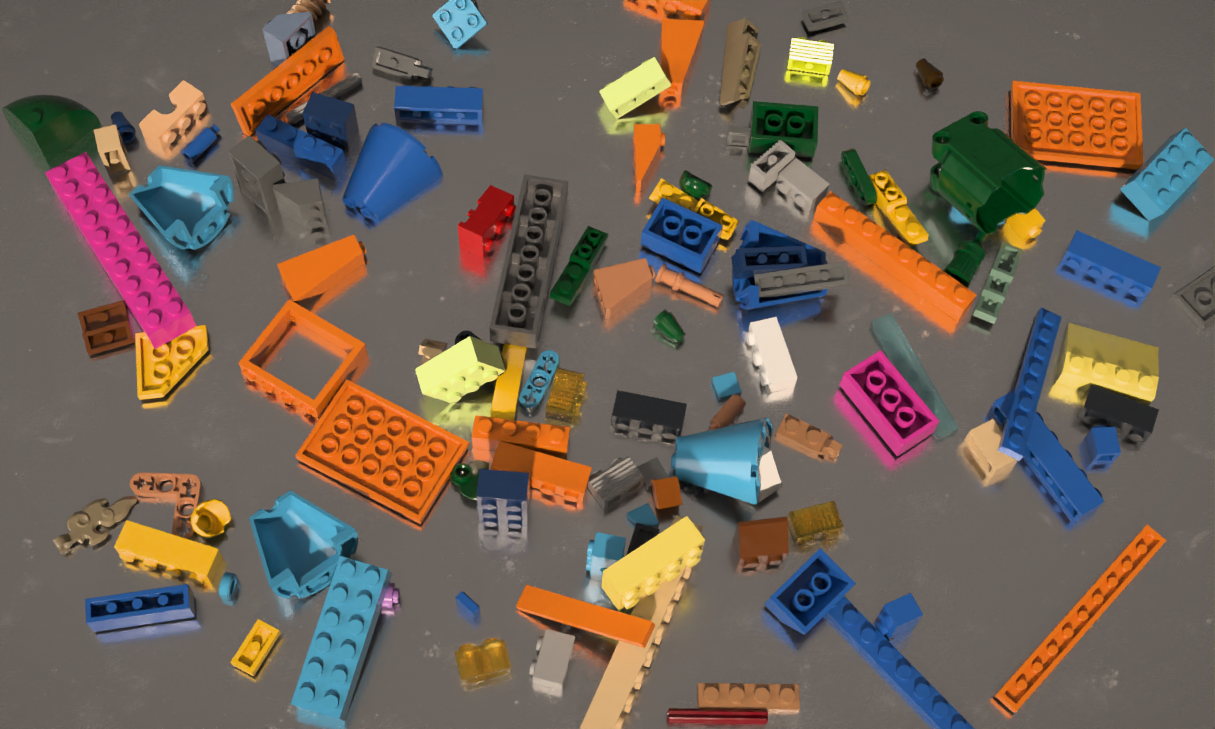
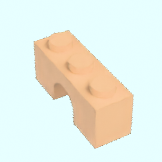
M184 80L169 94L175 111L170 114H161L153 109L139 123L143 136L162 149L171 144L176 136L183 129H186L191 121L198 114H201L207 106L204 94Z

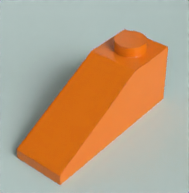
M634 124L633 145L636 192L642 190L660 155L661 146H665V133H661L660 124Z

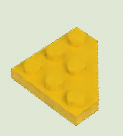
M206 325L196 326L168 343H164L157 349H154L144 332L135 333L137 393L139 400L164 397L209 350L208 329Z

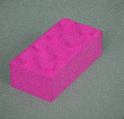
M881 350L846 371L842 376L839 384L840 387L896 456H899L934 433L940 422Z

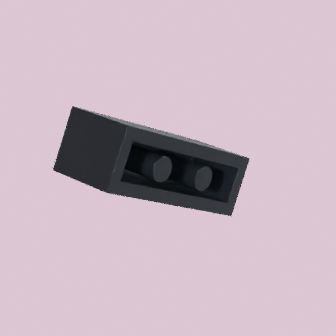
M1091 384L1084 394L1077 417L1089 424L1115 427L1117 433L1126 435L1134 441L1145 442L1153 432L1159 409Z
M617 390L611 425L621 430L634 429L642 434L649 435L654 433L662 435L667 439H675L677 436H681L687 404Z

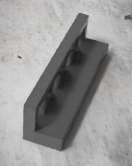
M846 261L754 275L755 286H759V299L850 286Z

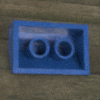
M820 548L764 605L782 623L805 635L856 583Z

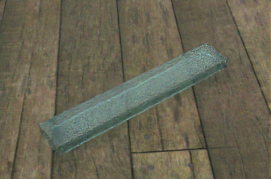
M892 313L871 321L870 326L894 367L940 421L933 433L938 440L957 432L959 429L958 425Z

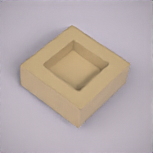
M425 338L420 344L418 354L425 355L427 359H432L447 350V343Z

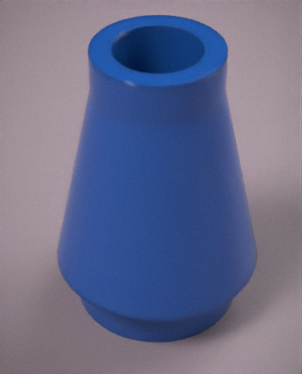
M114 112L111 115L112 125L116 124L123 143L131 142L135 138V128L122 112Z

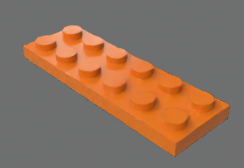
M328 26L231 103L242 132L245 135L250 136L253 134L267 114L274 117L344 60L336 32L332 27Z

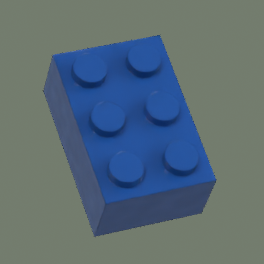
M662 197L642 231L641 246L701 273L721 239L723 225Z

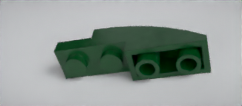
M590 226L586 228L572 251L568 264L552 288L549 298L571 306L576 296L579 297L587 283L609 234Z

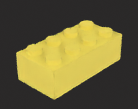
M686 516L605 569L602 575L601 587L618 611L623 608L630 609L639 602V597L645 593L651 595L659 589L660 583L666 579L668 582L672 581L680 574L681 569L686 566L691 568L701 560L700 557L703 552L705 539L688 516Z

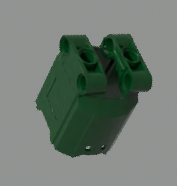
M981 111L972 112L933 134L931 152L934 156L933 158L939 163L930 170L931 189L939 192L945 200L984 234L995 233L997 224L1015 214H1028L1036 208L1044 195L1042 185L1045 176L1044 170H1047V168L998 128H989L988 115Z

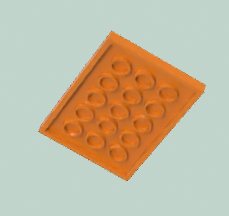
M1012 81L1011 139L1037 160L1138 170L1144 164L1141 95L1134 92Z
M346 379L295 456L297 460L421 524L450 478L453 468L459 463L468 449L469 442Z

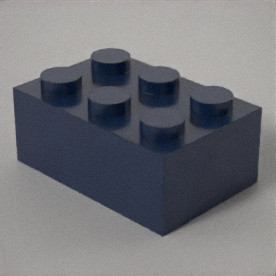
M479 469L476 495L479 523L489 527H495L498 524L507 525L513 529H519L522 526L527 527L530 506L529 473Z

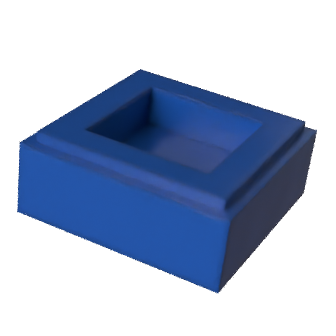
M461 591L455 597L456 604L475 621L480 616V606L465 592Z

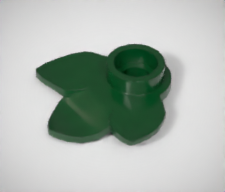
M474 460L468 464H457L450 473V479L455 485L459 486L462 495L469 499L477 500L479 469H488L489 463Z

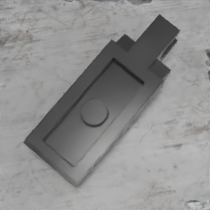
M380 46L375 48L371 68L409 80H418L419 76L424 78L431 77L433 68L422 65V60Z

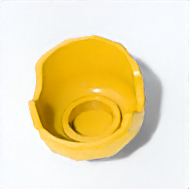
M213 498L198 504L194 508L190 520L192 528L197 534L211 539L225 531L224 528L231 520L228 506L223 501Z

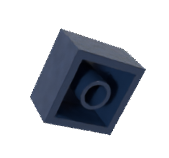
M312 92L303 111L307 133L333 146L349 150L359 129L354 104Z

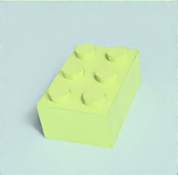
M469 336L417 367L415 371L422 394L448 403H454L459 401L465 394L478 390L479 386L497 379L498 375L505 372L498 346Z

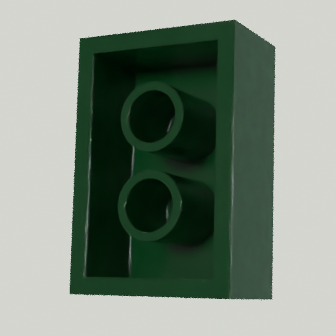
M753 101L750 116L749 152L766 153V151H769V148H772V145L778 143V140H782L795 152V156L814 157L818 144L819 106Z

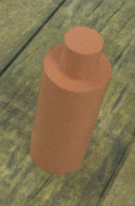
M733 394L710 420L711 426L708 430L729 426L746 406L744 399L737 394Z

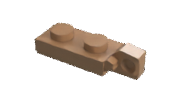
M787 413L775 434L776 437L816 456L819 454L825 456L827 453L837 458L843 446L833 440V436Z

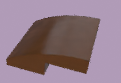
M124 300L77 313L88 356L135 343Z

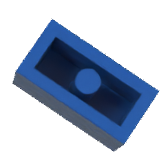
M909 593L883 606L876 618V627L882 636L884 635L889 641L913 630L923 616V613L912 594Z

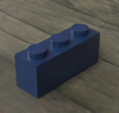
M805 246L739 248L731 257L734 279L754 278L755 274L808 267Z

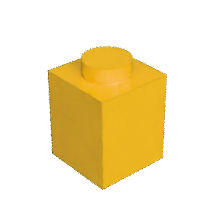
M1035 208L1026 215L1015 214L1008 218L1006 222L1018 237L1024 241L1029 237L1032 239L1042 232L1041 228L1046 220Z

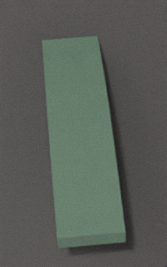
M1002 242L973 316L992 324L995 323L1015 275L1023 249Z

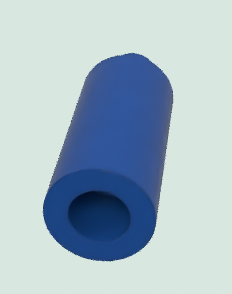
M215 124L210 128L205 127L181 151V154L185 159L193 163L217 139L216 134L220 129Z

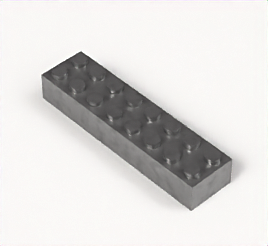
M524 175L489 327L491 342L536 349L568 198V181Z

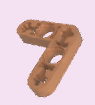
M142 472L135 474L131 478L130 487L134 494L139 497L176 498L172 534L182 537L179 532L184 530L183 521H187L186 527L190 533H186L185 537L182 538L192 541L196 538L197 533L193 530L190 520L192 513L188 515L181 513V508L185 504H192L195 508L201 503L203 487L196 475ZM145 480L147 485H143L142 489H139L137 485ZM166 480L173 482L170 490L162 491L160 489L162 482ZM190 482H193L196 486L191 488L192 498L188 497L189 492L185 487L189 486Z

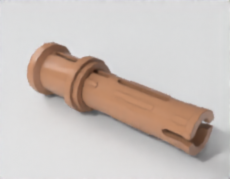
M662 264L655 282L669 285L674 291H679L680 289L717 308L719 307L724 294L686 278L684 272L678 273L667 268L666 264Z

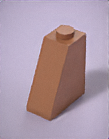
M646 258L593 270V283L605 320L613 317L651 288L655 273L653 266L648 265Z

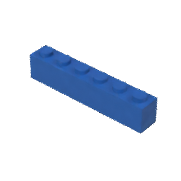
M1015 389L995 400L989 410L1003 429ZM1036 412L1024 457L1074 523H1077L1097 511L1105 501L1102 498L1101 492L1090 483L1085 471L1079 468L1073 461L1071 453L1059 443L1057 435L1046 426L1041 414Z

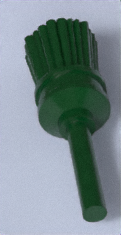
M979 230L974 239L962 241L954 253V258L943 271L968 288L976 268L980 266L981 261L985 258L982 243L987 235Z

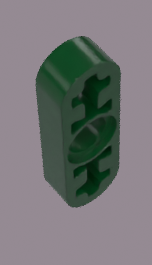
M852 148L842 151V163L862 204L867 206L876 203V190L856 150Z

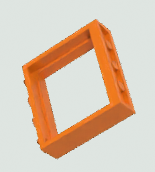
M288 299L239 361V366L242 371L241 374L246 376L249 381H257L267 392L272 393L274 391L279 394L280 398L287 404L291 405L294 403L299 406V409L304 414H312L319 418L345 380L350 378L368 353L365 343ZM290 319L349 353L314 400L255 365Z

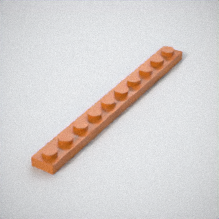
M1146 525L998 691L995 697L1015 713L1167 540L1149 525Z

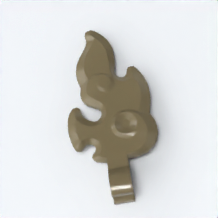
M133 496L122 497L109 507L105 506L107 503L106 498L90 502L81 511L70 515L67 520V527L70 532L56 537L53 540L56 544L55 546L62 554L70 549L76 541L82 544L85 539H89V545L91 546L102 542L109 535V531H97L96 527L98 525L110 527L116 522L123 520L129 513L132 505L138 502V498Z

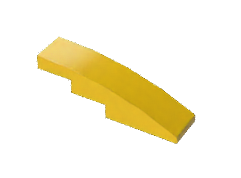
M504 344L502 356L507 361L508 366L506 371L497 377L490 417L515 419L528 347Z

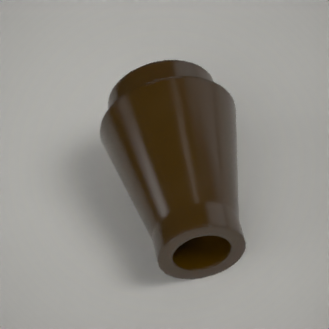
M925 58L920 59L916 63V68L926 87L936 89L943 83V73Z

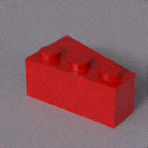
M492 185L478 199L477 204L479 205L476 210H469L467 216H469L468 220L457 225L459 247L483 259L487 252L493 250L497 235L503 233L508 217L511 218L516 210L514 195Z

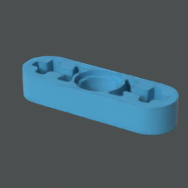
M546 350L540 354L519 396L520 408L527 413H532L539 409L559 369L560 358L555 351ZM553 359V363L549 364L546 372L544 370L545 361ZM541 376L546 379V383L543 386H536L533 383L534 378ZM533 391L535 392L534 402L528 405L526 404V399H530Z

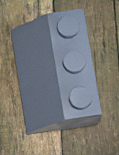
M310 12L276 15L262 29L273 69L316 36Z

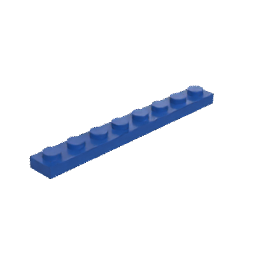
M1042 307L1038 310L998 447L999 452L1019 461L1025 453L1061 321V316Z
M845 596L825 614L936 729H975L882 636Z

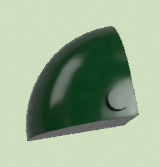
M57 95L28 96L9 103L2 108L8 123L47 163L101 125L98 117L90 109L72 99Z

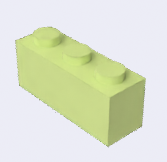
M653 57L645 60L634 70L626 72L618 80L608 83L599 92L610 112L618 119L669 88L672 84L657 59Z

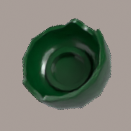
M687 170L680 177V189L694 199L706 198L712 190V184Z

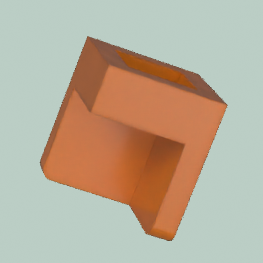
M678 477L651 479L656 508L663 509L683 505Z

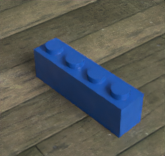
M396 86L395 118L396 120L483 122V88Z
M268 114L256 129L258 140L267 149L335 181L346 166L342 149Z
M1076 230L1061 261L1071 268L1079 269L1088 273L1091 277L1099 278L1114 287H1119L1134 296L1144 299L1152 290L1161 267L1078 230Z
M188 584L88 598L85 599L86 624L93 632L192 618L195 617L194 593Z

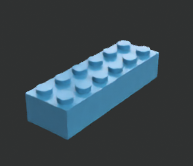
M343 556L339 557L290 705L345 721L392 577V573L388 569Z

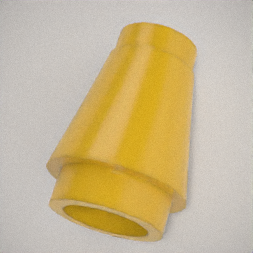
M842 69L838 75V80L855 95L863 96L871 84L867 76L846 69Z

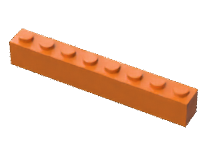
M832 191L817 205L814 220L953 320L959 322L971 308L977 294Z

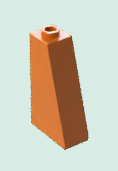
M662 19L660 65L672 86L660 92V95L674 96L682 94L703 36L704 20Z
M353 234L278 263L277 266L291 300L303 308L365 264L363 255L366 254V249L363 242H358Z

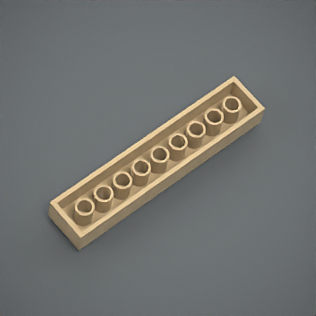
M676 515L671 526L683 518ZM692 522L700 534H702L703 526ZM684 567L675 579L669 582L666 579L659 584V589L651 595L645 593L638 598L639 602L634 606L631 615L652 621L655 624L654 630L645 648L623 641L618 642L580 729H623L626 718L624 713H630L636 696L634 690H640L643 684L644 675L647 670L644 667H650L654 659L656 650L654 645H660L665 633L666 624L664 622H670L676 605L674 600L679 601L684 590L685 579H689L693 567Z

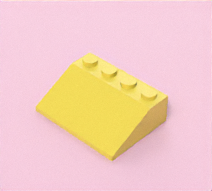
M1067 324L1056 384L1084 392L1092 384L1148 406L1156 396L1159 379L1158 347L1076 324Z

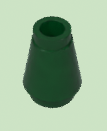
M666 309L652 321L656 325L655 328L676 344L686 335L672 312L669 313Z

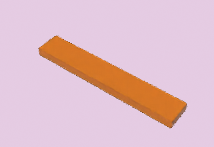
M530 585L525 586L516 604L518 610L642 648L646 647L655 627L652 621Z

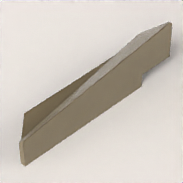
M747 18L727 25L720 104L723 106L750 96L761 43L756 39L759 28Z

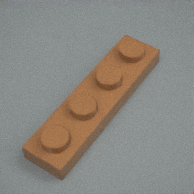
M698 683L697 685L698 709H765L767 711L799 712L800 710L799 684Z

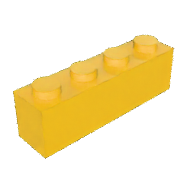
M126 520L114 546L120 555L119 557L125 561L133 562L137 560L143 562L142 564L150 569L156 570L157 567L166 569L165 572L172 576L179 577L180 574L189 577V580L198 584H203V581L212 583L223 558L217 548Z

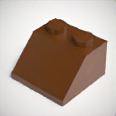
M787 517L738 522L733 537L738 566L754 568L762 563L779 565L786 561L789 554Z

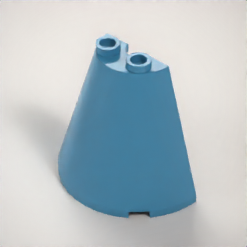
M159 165L149 174L148 183L145 186L139 184L128 194L172 245L183 250L186 248L198 249L211 242L225 226L230 215L227 212L229 204L234 199L233 184L229 176Z
M760 418L691 435L677 436V452L672 454L671 468L675 469L676 477L679 480L751 504H757L761 489L759 466L764 446L770 448L774 431L773 423L770 418Z
M290 490L284 495L279 496L275 500L274 507L271 509H260L249 517L268 584L276 595L287 599L293 595H297L298 598L307 597L330 585L339 557L349 558L351 553H356L358 546V534L353 527Z

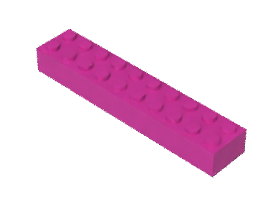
M84 152L45 172L52 188L154 349L196 327L191 312L88 154Z

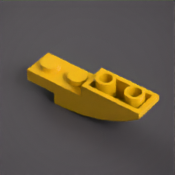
M887 170L869 175L877 193L876 205L896 238L900 237L909 247L928 241L929 234L906 205L907 197Z
M662 178L649 199L659 204L663 197L723 225L721 238L729 240L739 223V220L705 199L701 198L698 201Z

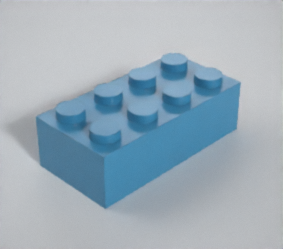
M1185 127L1170 136L1124 183L1120 190L1150 221L1164 214L1215 159Z

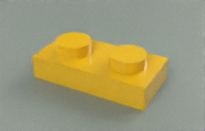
M258 619L233 657L231 664L254 677L281 634L280 630Z

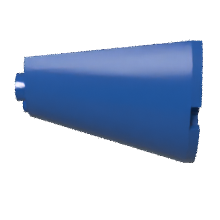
M382 122L378 126L375 123L368 131L342 201L350 208L360 207V211L365 217L380 221L438 180L443 173L435 157H429L427 152L424 151L426 147L411 134L392 124Z
M750 220L741 233L740 240H743L740 248L805 246L808 267L828 264L826 252L759 222ZM733 274L736 301H741L740 307L750 310L826 296L828 289L759 299V286H755V278L734 279Z

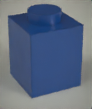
M1097 425L1085 437L1091 463L1114 462L1121 454L1115 427Z

